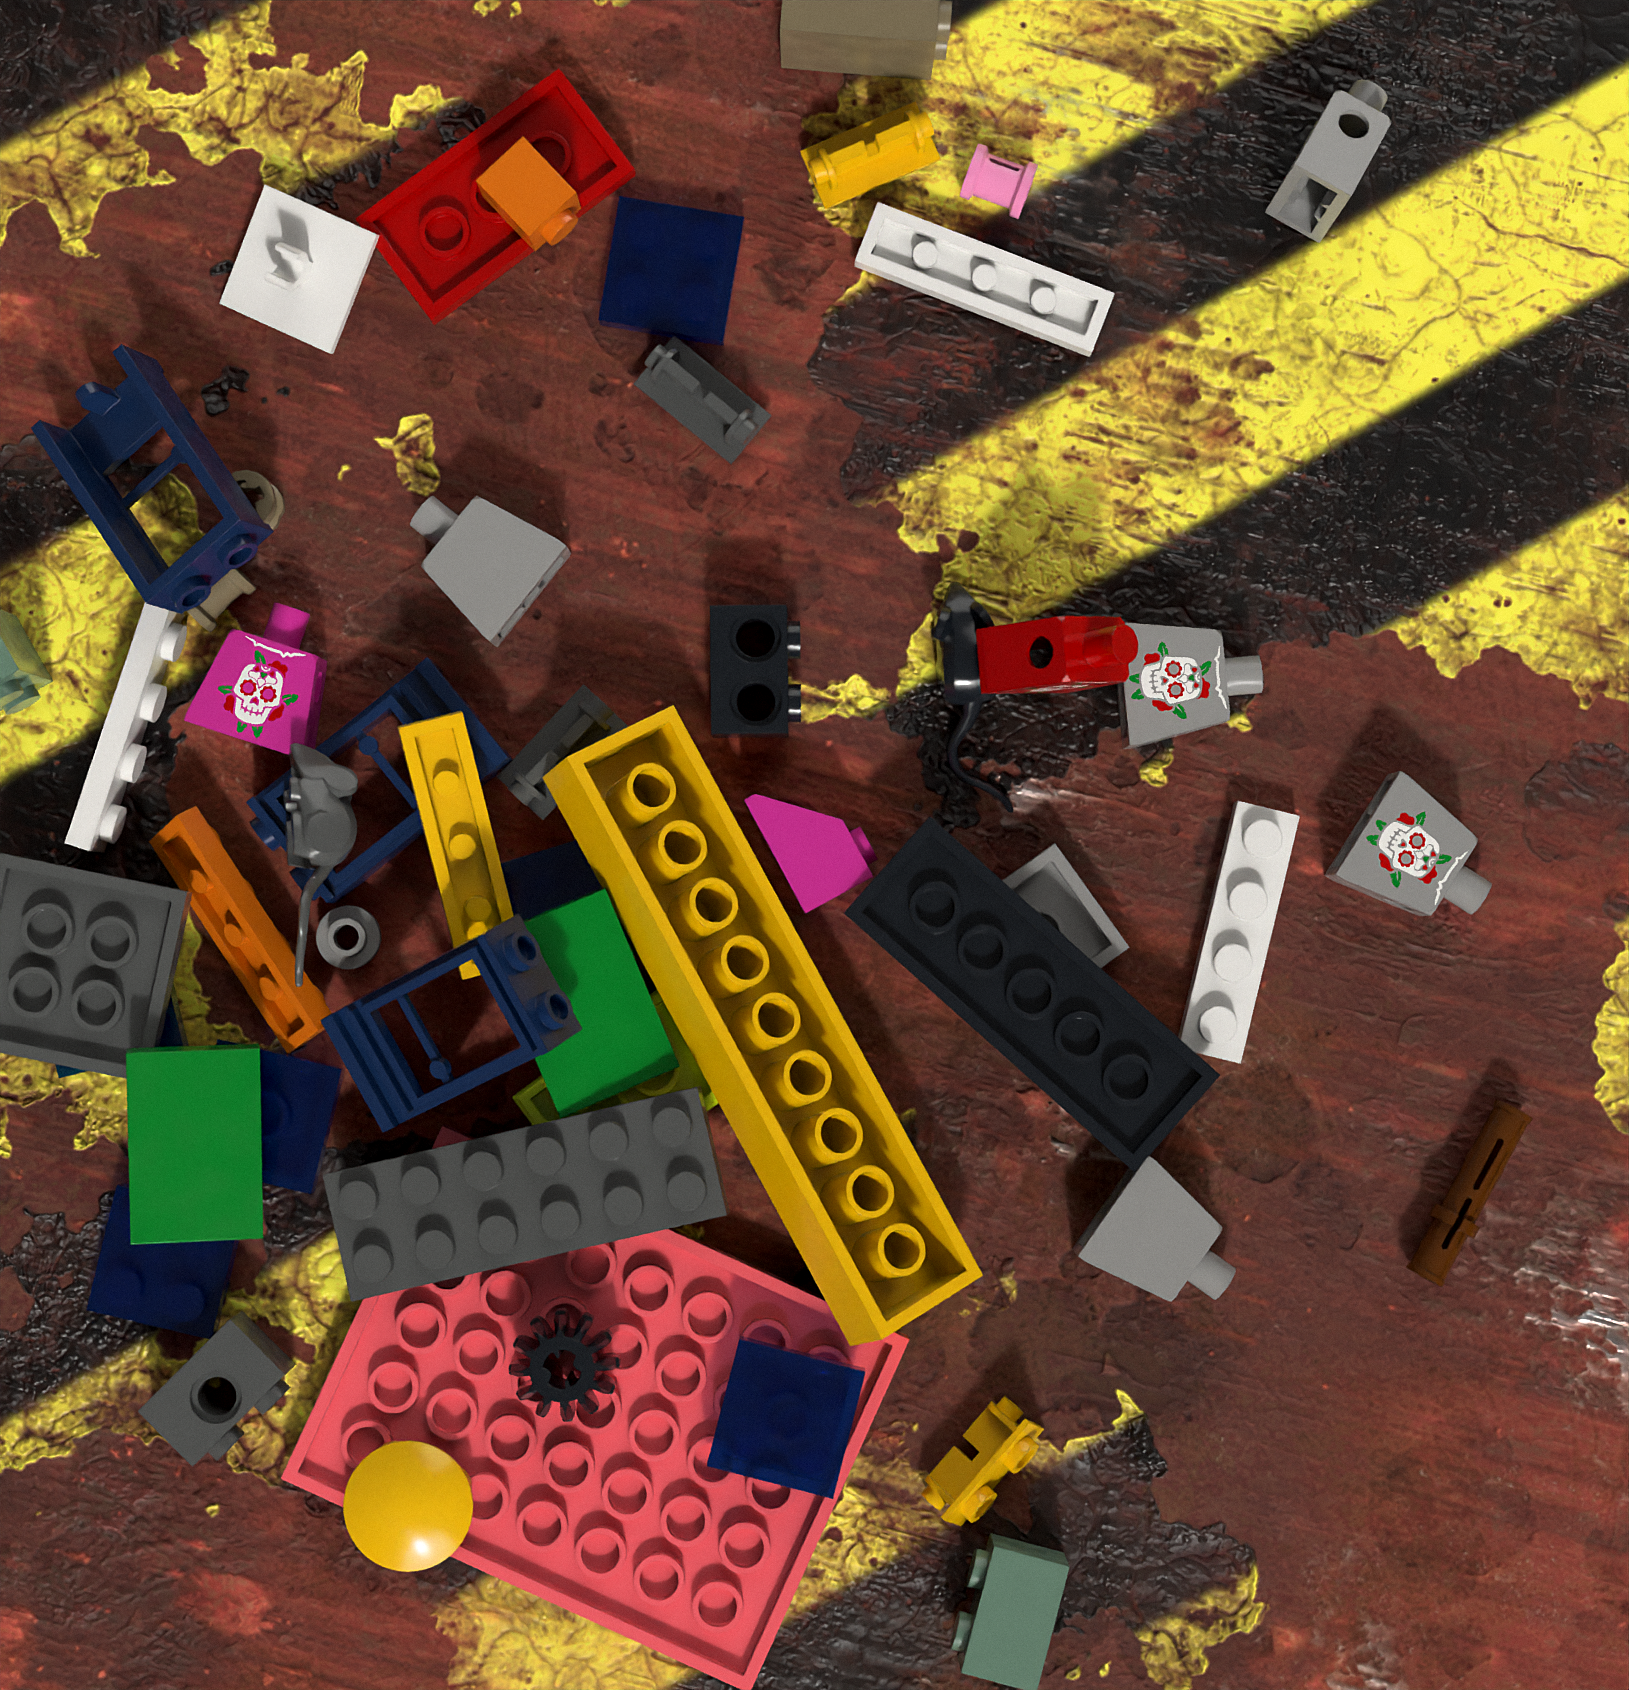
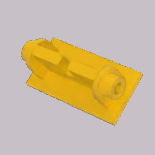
M916 101L800 151L825 210L941 160L931 137L934 135L932 123L926 111L920 112Z
M1006 1396L997 1405L991 1401L963 1434V1437L979 1451L976 1457L971 1460L958 1447L953 1446L924 1479L928 1485L921 1492V1495L939 1511L946 1503L950 1505L941 1516L946 1522L962 1526L966 1520L971 1523L977 1521L994 1503L997 1497V1493L993 1491L995 1486L1008 1471L1015 1474L1024 1468L1039 1448L1035 1440L1044 1428L1026 1418L1019 1425L1016 1421L1022 1416L1023 1411Z

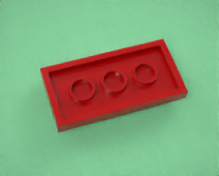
M559 68L355 219L360 227L380 235L375 246L433 325L444 319L534 252L484 199L476 182V179L521 137H524L576 191L581 209L575 214L578 218L636 176L635 168Z

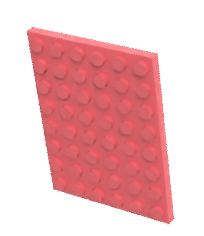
M445 1124L441 1127L432 1149L476 1138ZM669 1228L363 1299L281 1479L343 1507L345 1489L353 1471L371 1452L386 1442L410 1440L434 1445L455 1459L461 1468L466 1470L472 1483L473 1516L464 1540L450 1557L736 1688L751 1690L910 1339L908 1335L895 1331L882 1340L850 1346L824 1297L674 1228ZM558 1308H567L570 1315V1328L577 1327L580 1318L585 1312L594 1316L593 1323L586 1334L593 1338L600 1331L609 1329L613 1334V1338L607 1346L599 1350V1353H615L621 1357V1363L618 1368L601 1371L616 1382L613 1393L603 1394L592 1389L600 1404L598 1410L593 1414L585 1411L576 1399L575 1415L570 1422L562 1420L560 1402L553 1401L548 1414L545 1417L538 1416L536 1408L543 1397L538 1391L525 1400H520L516 1395L518 1388L524 1382L531 1379L530 1376L517 1377L509 1374V1365L512 1361L529 1358L513 1347L517 1336L525 1335L537 1340L532 1332L530 1322L538 1315L543 1317L554 1331V1317ZM563 1350L559 1358H556L554 1352L549 1354L548 1358L557 1363L554 1374L558 1377L566 1379L570 1371H573L575 1376L581 1374V1371L573 1366L576 1355L572 1352Z

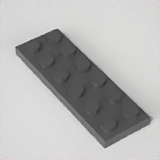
M701 1086L323 1175L351 1302L726 1216L730 1213Z

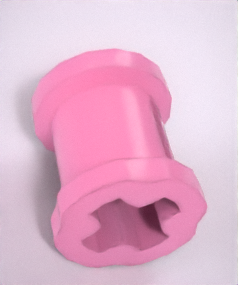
M978 143L965 176L960 197L969 200L972 196L992 202L1008 208L1009 216L1019 219L1038 164L1029 161L1025 166L990 154L987 146Z

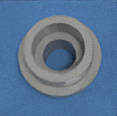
M351 905L340 906L329 911L322 918L317 928L316 942L319 952L328 963L341 969H355L366 965L375 957L381 944V930L377 920L367 910ZM345 925L353 926L359 934L357 945L350 950L342 948L337 941V933Z

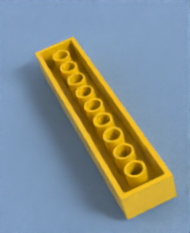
M674 705L567 756L542 777L601 887L606 889L615 913L849 1345L854 1346L886 1338L982 1277L981 1270Z

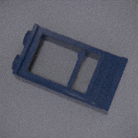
M121 344L112 352L128 375L114 390L96 382L82 385L76 391L75 397L80 405L90 412L70 431L42 420L34 424L31 429L146 604L182 614L203 603L209 597L211 587L230 570L241 567L249 562L257 553V546L274 531L269 524L264 523L163 375L165 371L159 362L150 356ZM163 427L175 445L172 448L171 455L122 498L108 476ZM179 463L188 464L224 518L168 567L130 510V507Z
M428 657L315 748V750L327 756L331 761H334L359 741V750L374 759L415 811L340 872L337 873L333 868L314 893L312 901L321 896L326 903H338L424 834L414 793L379 751L377 739L367 736V733L393 712L402 724L405 725L462 711L481 787L500 773L513 760L509 753L500 747L480 722L481 719L470 705L458 695L442 675L443 671ZM291 768L257 796H253L246 802L256 814V817L249 822L251 827L272 851L277 850L281 846L286 852L285 824L286 821L291 820V814L285 811L281 802H283V791L289 790V778L292 777ZM294 867L289 873L301 890H303L306 882L315 870Z
M519 914L357 998L320 1020L383 1133L531 1059L550 1052L582 1030L573 1012L569 998L561 991L541 955L537 940L529 933ZM473 959L520 1046L454 1078L451 1073L450 1062L440 1054L407 993ZM395 999L400 1004L431 1060L429 1067L431 1074L443 1082V1084L426 1092L421 1088L378 1011V1008Z

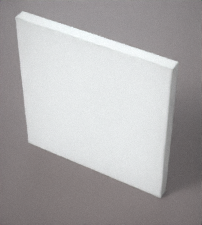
M264 185L220 304L333 354L380 235L275 188Z

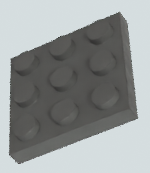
M0 853V1053L127 1079L126 1048L160 1047L193 892Z

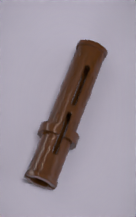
M1495 1100L1491 1113L1471 1150L1466 1155L1464 1163L1441 1206L1434 1203L1428 1215L1434 1219L1411 1262H1408L1406 1266L1408 1270L1442 1288L1445 1284L1444 1280L1468 1237L1471 1239L1476 1237L1480 1227L1475 1225L1495 1185L1501 1178L1526 1127L1533 1120L1526 1113L1500 1100Z

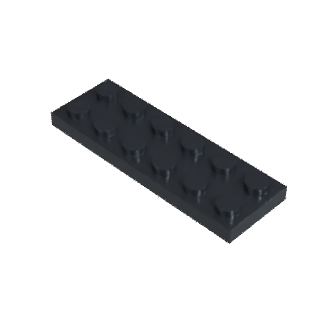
M930 816L843 912L1134 1172L1220 1076L1208 1063Z

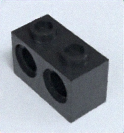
M710 605L711 735L713 738H789V723H801V684H788V659H801L800 621H788L787 605ZM752 624H761L769 628L775 638L771 650L759 657H751L744 654L739 649L737 640L740 632L745 627ZM752 687H761L768 690L775 699L773 712L761 721L748 720L738 710L740 696L744 691Z

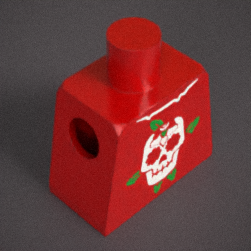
M1058 616L976 629L981 694L1070 693L1124 683L1129 677V663L1136 658L1138 653L1137 636L1131 627L1125 625L1121 617ZM1052 647L1053 657L1051 662L1044 668L1036 667L1031 661L1030 651Z

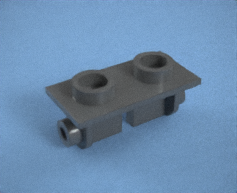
M673 336L664 347L659 344L650 353L644 363L647 368L634 383L637 388L731 465L771 418V414L676 336Z
M583 684L499 773L497 778L523 804L544 820L557 804L542 777L567 756L629 726Z

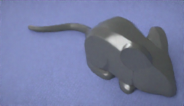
M293 743L289 749L292 777L289 778V790L283 791L284 809L291 812V820L286 821L285 824L287 862L289 866L315 870L306 882L299 900L295 984L296 987H300L303 984V967L312 897L334 866L341 863L348 856L355 844L357 820L350 801L352 794L358 789V779L351 769L335 764L319 751L303 744Z

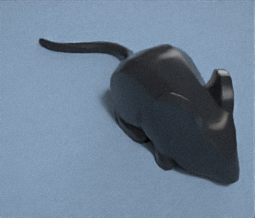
M952 582L948 586L946 595L938 608L934 621L935 627L931 629V638L936 644L938 658L936 661V677L941 694L948 703L963 705V714L947 742V760L951 770L958 779L998 798L1006 810L1012 813L1014 811L1013 806L1004 792L965 770L958 758V746L973 727L980 713L982 703L991 700L996 695L981 694L976 629L993 627L995 624L987 610L980 603L976 602L961 583Z

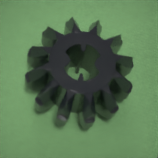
M558 1308L554 1317V1331L548 1322L538 1315L530 1322L532 1332L537 1340L525 1335H518L515 1339L513 1347L529 1358L512 1361L509 1365V1374L517 1377L530 1376L531 1379L524 1382L518 1388L516 1395L520 1400H525L538 1391L543 1396L536 1408L538 1416L545 1417L551 1409L553 1401L560 1402L561 1418L564 1422H570L575 1415L576 1399L585 1411L593 1414L598 1410L600 1404L592 1389L603 1394L613 1393L616 1382L601 1371L618 1368L621 1363V1357L615 1353H599V1350L607 1346L613 1338V1334L609 1329L600 1331L593 1338L586 1334L593 1323L594 1316L585 1312L580 1318L577 1327L570 1328V1315L567 1308ZM563 1350L572 1352L576 1355L573 1366L581 1371V1374L575 1376L574 1372L570 1371L566 1379L558 1377L554 1374L557 1363L548 1358L549 1354L554 1352L556 1358H559Z

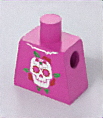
M274 602L263 638L232 629L189 706L184 721L289 755L290 745L293 743L303 744L315 749L327 661L314 654L299 650L311 614Z

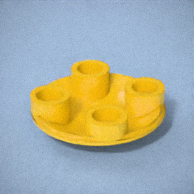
M410 1440L386 1442L359 1463L347 1483L343 1501V1513L348 1533L358 1549L367 1558L382 1567L405 1572L433 1567L456 1551L469 1530L473 1516L471 1478L455 1459L434 1445Z

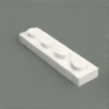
M877 202L854 267L1090 357L1115 294L880 202Z
M145 602L65 840L66 844L87 851L105 853L108 842L114 844L118 840L127 813L126 808L120 806L128 782L135 783L145 763L147 748L141 746V742L148 721L153 723L157 721L166 700L167 687L161 685L168 661L176 662L185 644L187 627L181 624L184 613H176L146 604Z
M1241 801L1234 802L1178 1038L1195 1053L1241 1064L1300 818L1298 815Z

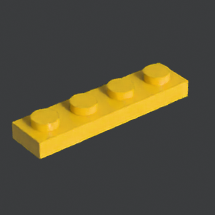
M462 711L397 726L453 948L514 916ZM473 959L458 966L462 980L481 975Z

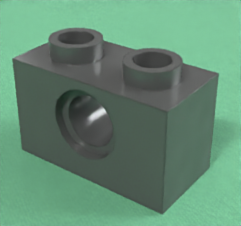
M241 1311L229 1319L138 1412L192 1467L207 1453L218 1461L245 1434L237 1423L253 1407L264 1415L291 1388L282 1378L296 1364ZM212 1377H222L233 1384L237 1396L233 1407H221L213 1402L208 1391V1385Z

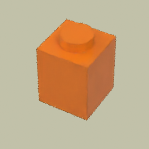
M521 137L476 179L484 199L534 251L538 250L546 241L551 246L557 244L572 231L578 222V217L575 214L581 209L576 191L524 137Z

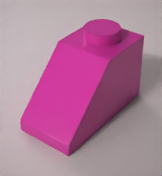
M754 794L744 800L805 914L873 877L867 865L878 859L860 826L849 832L842 819L758 794Z

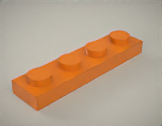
M197 806L176 815L149 843L180 890L193 892L190 902L191 907L287 1054L309 1042L325 1029L320 1020L332 1014L326 1005L325 998L321 991L312 984L304 970L303 984L300 987H296L295 956L291 951L289 942L277 930L258 901L252 885L243 878L222 846L218 833L207 823Z

